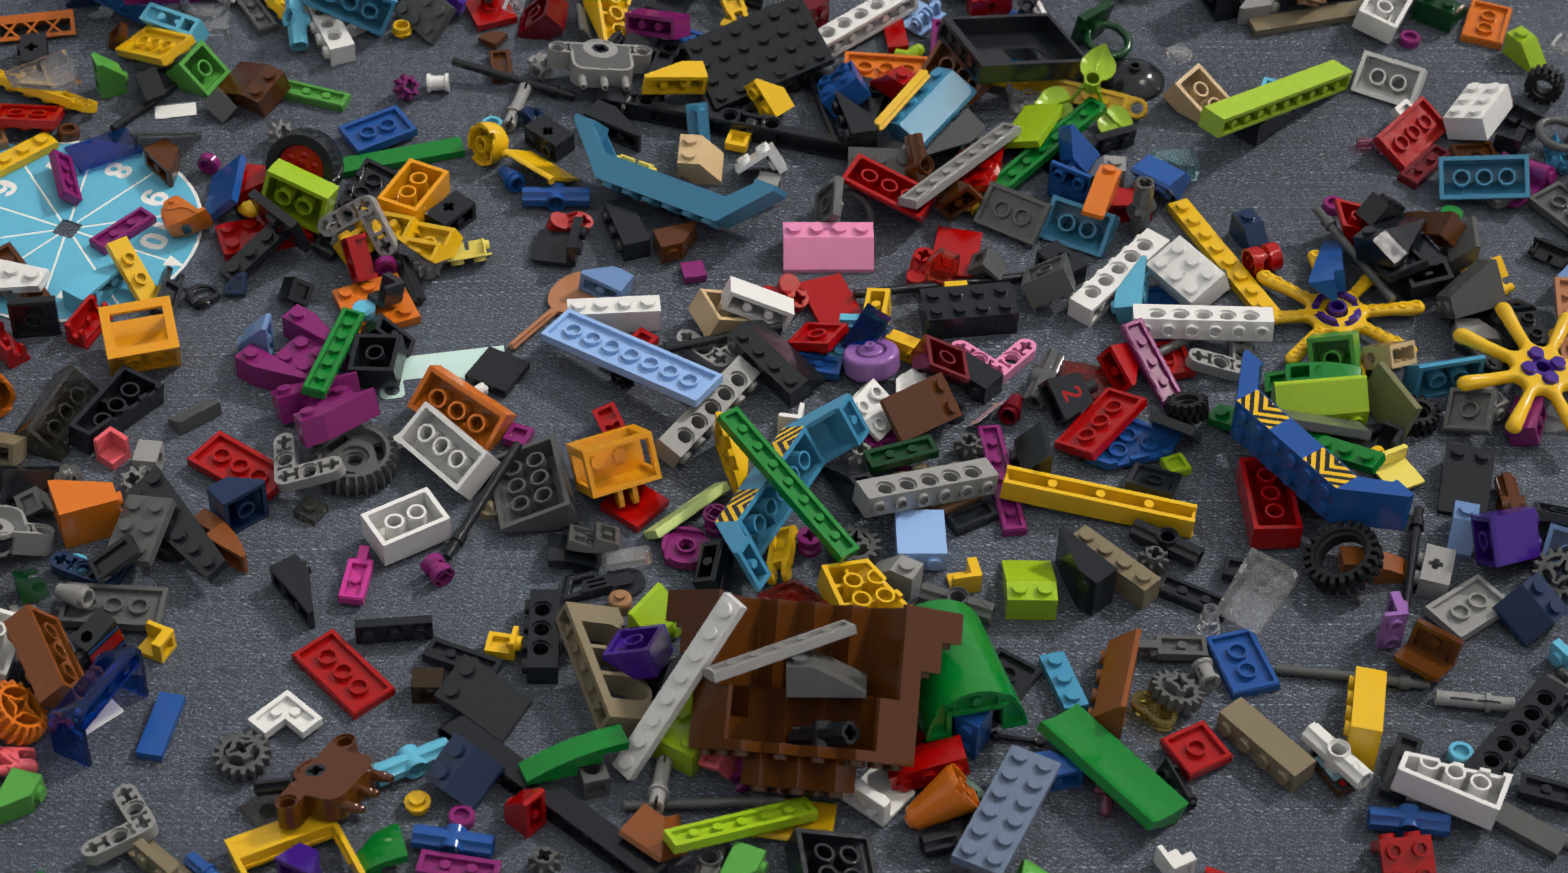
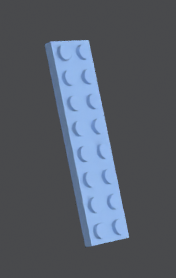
M569 308L540 333L541 341L695 408L723 383V374Z

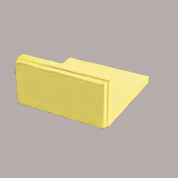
M1402 444L1383 451L1386 461L1375 473L1380 480L1391 482L1398 480L1408 489L1425 483L1423 477L1406 459L1407 445Z

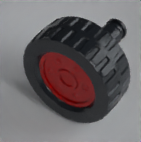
M305 127L291 130L278 138L271 145L267 153L265 162L266 172L280 158L336 185L340 184L343 177L344 162L340 148L328 134L318 129Z

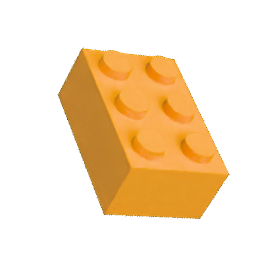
M410 158L377 197L382 211L415 216L420 222H425V213L450 193L449 171Z

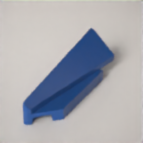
M1329 240L1322 243L1308 280L1309 285L1332 301H1338L1337 292L1346 291L1342 246L1337 240Z

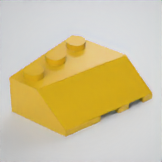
M868 558L821 565L816 586L825 604L856 605L867 608H904V604H907L903 600V594L898 589L894 590L886 582L887 577Z

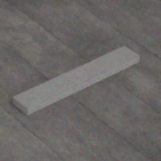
M846 620L834 622L705 667L703 669L704 676L714 683L729 679L857 634L856 625Z

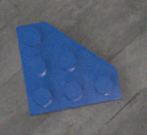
M1135 418L1095 461L1086 459V463L1109 471L1133 466L1136 461L1147 463L1160 460V458L1173 455L1180 443L1181 435Z

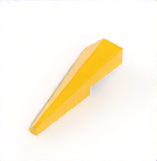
M383 211L397 240L431 263L436 264L455 257L464 238L456 228L420 222L415 216Z

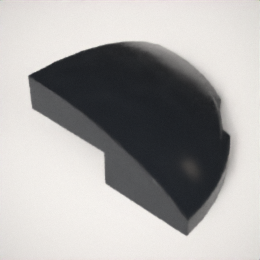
M549 533L548 567H573L574 573L596 569L599 573L597 559L593 553L566 549L567 535Z

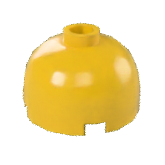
M493 122L475 123L476 125L471 126L468 133V149H472L474 156H471L472 159L480 166H489L500 162L504 158L502 156L503 151L509 147V138L505 130Z

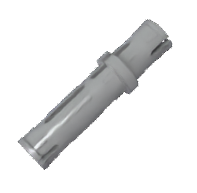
M526 82L518 85L514 99L506 109V117L502 122V128L506 130L509 125L510 127L507 132L515 130L517 121L521 119L517 111L524 107L532 91L530 84L524 89Z
M1436 689L1434 705L1483 710L1484 713H1490V711L1510 712L1515 706V697L1494 696L1490 692H1485L1484 695Z
M664 755L659 756L656 760L653 782L649 786L647 793L649 797L647 805L652 809L656 808V811L660 814L664 810V802L668 799V782L673 766V760L669 756H667L666 762H663Z

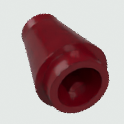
M1011 394L999 407L998 415L1002 423L1012 425L1020 420L1023 397L1020 394Z

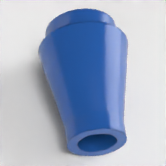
M502 165L499 168L498 174L501 176L506 189L514 193L522 191V187H525L526 184L525 176L508 165Z

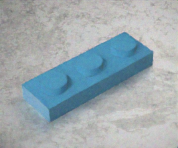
M1064 651L1039 655V665L1062 713L1077 703L1084 710L1088 711L1089 702Z

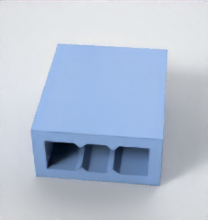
M907 510L894 513L895 556L902 554L924 563L923 570H946L947 543L944 510Z

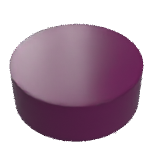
M1405 30L1400 33L1399 44L1404 48L1414 49L1419 46L1421 37L1416 31Z
M203 153L198 159L197 165L202 172L214 175L221 167V162L214 154Z
M1338 196L1326 197L1323 200L1322 209L1327 215L1338 216L1333 200L1335 198H1342Z
M381 256L374 262L375 273H378L379 277L387 272L396 273L398 270L397 262L392 256Z
M457 805L449 811L448 822L449 824H460L467 830H470L475 824V812L470 806Z

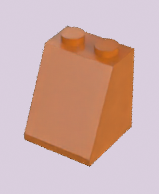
M47 481L54 516L66 549L111 537L122 511L120 506L124 505L121 492L115 491L112 482Z

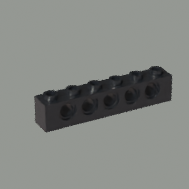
M1542 674L1464 763V767L1478 771L1480 767L1491 769L1492 774L1501 776L1504 772L1511 774L1517 765V760H1523L1530 750L1529 746L1532 743L1536 745L1543 735V730L1545 728L1550 729L1556 720V715L1558 713L1563 714L1567 709L1568 688Z

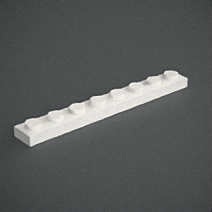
M724 592L629 737V750L620 751L612 763L628 780H636L704 675L703 669L711 665L747 610V607L731 593Z

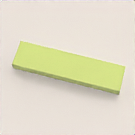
M727 481L712 484L643 532L647 540L661 538L729 491V484Z

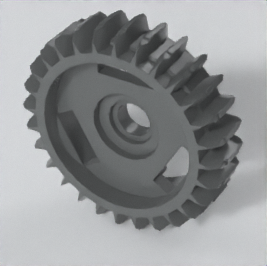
M371 422L367 425L362 423L327 442L310 448L309 462L330 456H338L342 459L346 467L345 475L338 480L320 484L321 488H327L329 493L336 490L337 496L341 493H346L347 498L350 494H355L358 497L359 493H365L368 496V491L371 490L377 493V487L385 488V482L391 483L392 477L396 476L399 469L400 456L397 441H394L393 435L388 434L387 429L381 431L380 425L373 428ZM374 448L383 453V460H377ZM353 460H358L361 462L359 465L352 466L349 464V462Z

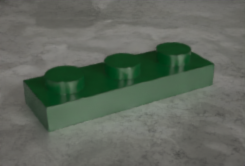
M930 434L863 451V459L871 474L939 457V449Z

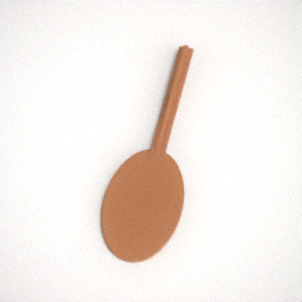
M582 271L569 274L554 284L548 294V306L550 309L508 344L511 351L516 350L557 314H563L567 310V299L597 298L579 289Z

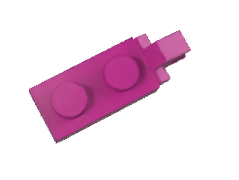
M360 545L357 558L351 557L348 559L338 594L339 603L364 606L374 570V560L370 559V546Z

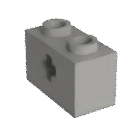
M1427 543L1425 553L1420 552L1417 567H1421V571L1416 570L1414 584L1417 585L1415 595L1436 600L1448 592L1457 550Z

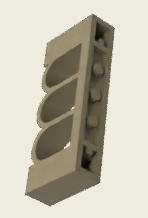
M566 601L556 616L555 621L597 729L620 724L626 736L630 737L651 705L653 695L649 685L643 679H633L603 660L602 654L618 629L626 627L618 607ZM590 641L601 642L605 645L591 644ZM600 667L610 668L617 672L602 671ZM610 694L622 695L628 699L612 698Z

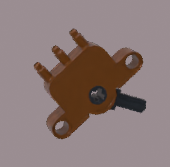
M344 733L336 736L318 754L317 758L303 761L294 771H290V777L255 781L253 788L256 796L280 794L274 801L279 827L283 830H294L300 827L309 817L326 821H338L346 818L351 813H365L366 807L360 805L365 797L378 798L380 796V791L374 789L376 781L391 783L394 780V776L384 771L375 770L370 756L359 753L356 737L351 733Z

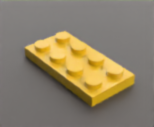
M146 25L115 48L118 56L160 66H168L180 54L188 52L196 41L193 35Z

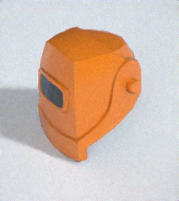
M177 195L163 203L161 219L172 237L188 236L213 226L212 218L204 207L197 209Z

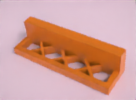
M73 9L0 16V29L8 31L0 38V43L20 41V36L13 32L16 27L27 26L29 30L26 34H30L32 31L39 33L34 28L37 25L45 24L51 26L46 32L47 38L76 35ZM70 22L71 30L61 31L56 25L58 23Z

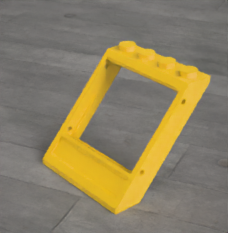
M309 817L300 827L294 830H283L279 827L277 820L224 840L236 873H248L247 869L274 860L276 856L299 842L310 847L332 838L352 872L366 873L337 821H326Z

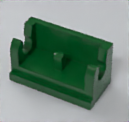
M38 570L11 571L17 595L22 604L51 597L42 577L28 579L30 575L37 574Z

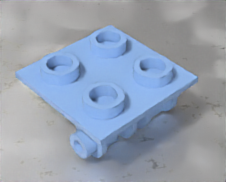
M918 0L919 9L903 18L905 29L921 37L928 33L932 27V19H942V17L946 16V13L941 11V2L939 0H932L929 5Z

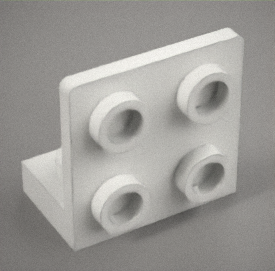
M766 141L755 148L756 152L750 156L746 153L738 158L735 165L737 174H740L766 157L773 171L778 170L781 174L788 170L785 161L773 142L767 144Z
M873 378L861 387L852 398L870 430L869 434L879 442L892 429L879 403V400L890 395Z
M869 769L860 779L855 777L854 794H843V799L841 800L884 827L915 796V791L913 789L906 793L899 792L898 790L893 791L887 772L882 769Z

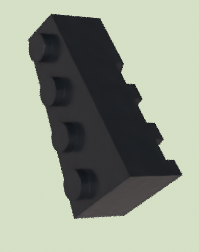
M122 365L68 425L69 444L88 454L95 451L93 439L111 426L119 432H123L164 403V384Z

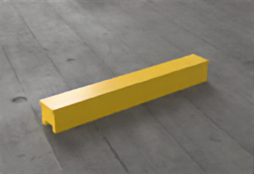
M1007 465L999 497L1001 499L1132 526L1136 519H1141L1158 528L1172 527L1178 531L1179 536L1192 539L1197 510V504Z

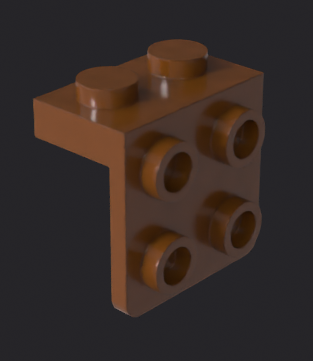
M1419 618L1414 625L1408 642L1394 654L1393 660L1403 669L1412 670L1421 675L1424 680L1437 683L1455 667L1465 641Z

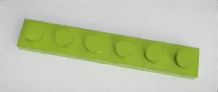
M804 796L664 829L662 839L675 855L818 820L819 811Z

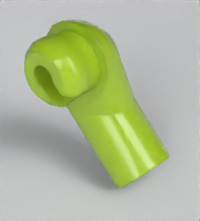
M915 44L907 50L895 49L894 54L922 56L925 49L921 44Z

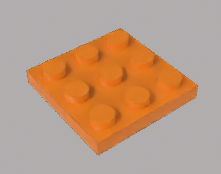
M398 272L392 273V274H394L395 276H397V277L400 278ZM382 276L332 290V297L339 311L341 312L343 307L352 309L353 304L359 300H368L367 295L380 289ZM406 288L404 289L401 303L383 309L375 304L376 316L382 313L400 328L421 323V316ZM369 321L363 322L358 333H361L363 325H365Z

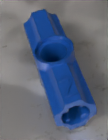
M555 182L553 185L549 184L547 187H522V206L547 207L553 212L562 211L565 207H590V187H566L559 182Z
M1410 803L1402 804L1397 808L1369 806L1366 824L1368 829L1397 832L1399 837H1404V832L1420 831L1421 835L1431 834V836L1449 837L1451 815L1449 813L1420 811L1418 806Z
M457 823L447 824L445 828L416 824L413 827L411 848L485 859L493 858L496 835L469 832L464 826Z

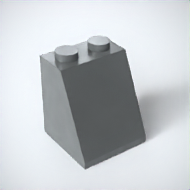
M1496 259L1476 260L1435 295L1437 313L1442 318L1458 319L1495 308L1500 302H1507Z

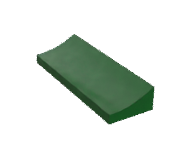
M1078 703L1053 718L1041 721L1036 729L1148 831L1176 824L1189 804L1187 800Z

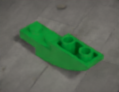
M1337 362L1285 364V370L1265 373V394L1267 397H1271L1273 382L1362 375V369L1360 366Z

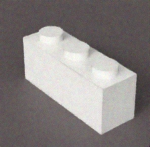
M730 276L721 292V309L750 320H764L767 324L781 322L783 332L786 331L795 315L793 298Z

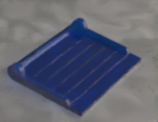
M127 127L64 147L68 156L72 157L73 163L78 168L80 174H83L86 170L137 153L143 154L141 145Z

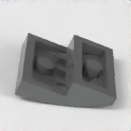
M596 521L594 530L569 524L566 549L583 553H605L619 549L620 528Z

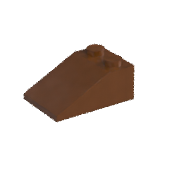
M240 61L218 86L238 106L263 118L268 116L291 88L284 71L269 64Z
M942 372L879 400L898 442L915 438L962 416Z

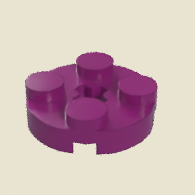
M691 526L678 527L676 532H672L670 535L668 532L663 537L661 543V553L665 565L695 571L701 544L709 542V537L707 539L702 530ZM685 546H690L689 550H683Z

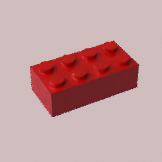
M1239 457L1235 480L1250 549L1299 548L1303 525L1295 492L1284 485L1256 457Z

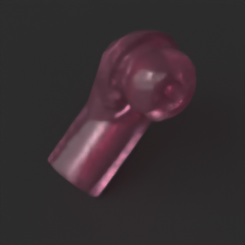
M1373 137L1356 139L1357 149L1376 148L1377 154H1383L1373 143Z
M1095 784L1093 794L1096 797H1101L1097 814L1103 817H1110L1114 799Z

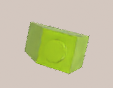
M1522 25L1506 33L1502 53L1529 73L1536 65L1540 64L1542 68L1543 64H1547L1538 39L1533 33Z

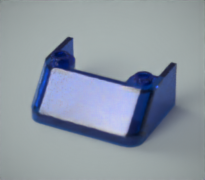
M128 645L104 651L102 654L97 655L91 667L58 706L49 712L47 722L55 753L87 767L91 766L92 760L85 730L121 687L144 697L149 695L143 656L140 649Z

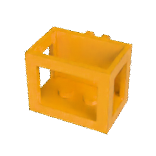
M170 295L98 307L111 377L122 365L138 372L182 365ZM161 307L163 310V314L110 322V316Z
M631 424L566 443L576 489L593 499L614 493L617 506L622 508L625 507L622 490L628 489L630 500L633 504L639 503L638 485L662 479L652 432L638 425ZM641 439L647 443L651 464L645 462Z

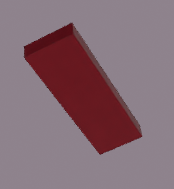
M1434 143L1400 172L1397 180L1416 190L1438 171V158L1452 156V152Z

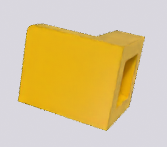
M977 557L967 558L966 570L964 572L947 574L946 580L949 589L958 586L965 588L968 593L981 592L983 575Z
M148 620L145 623L147 637L137 648V653L163 664L177 647L174 629Z

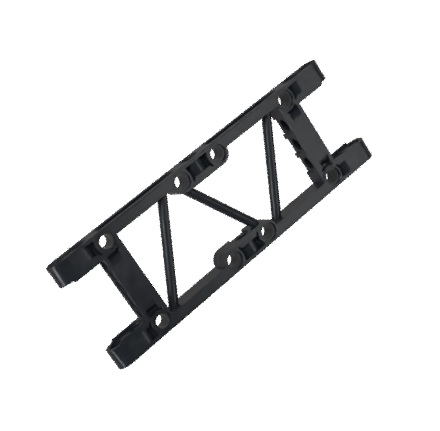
M627 33L620 43L644 45L652 49L651 64L647 73L681 61H690L683 47V42ZM821 69L781 86L789 93L800 92L803 88L810 89L829 134L783 125L782 120L776 116L753 114L751 112L757 109L753 101L741 109L725 108L720 113L713 112L706 92L705 94H697L700 103L707 102L711 135L727 138L730 129L751 133L750 142L761 144L766 141L769 144L773 142L775 147L848 161L849 143L844 141L843 136H839L829 111L821 102L816 86L823 76L830 75L834 72L833 70ZM862 76L869 87L871 97L858 106L869 113L875 120L890 104L892 99L869 85L870 81L874 78ZM642 85L639 91L629 90L627 92L623 88L608 86L606 91L600 87L593 100V103L599 99L616 106L628 119L688 130L686 106L663 102L666 94H642ZM877 136V147L871 148L906 149V146L899 140Z

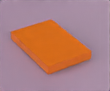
M1472 0L1459 41L1501 50L1513 8L1480 0Z

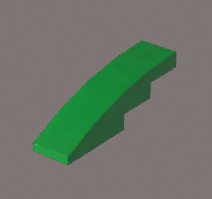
M620 724L597 729L567 739L536 753L518 763V769L526 786L577 775L578 767L603 762L605 754L629 750V740Z

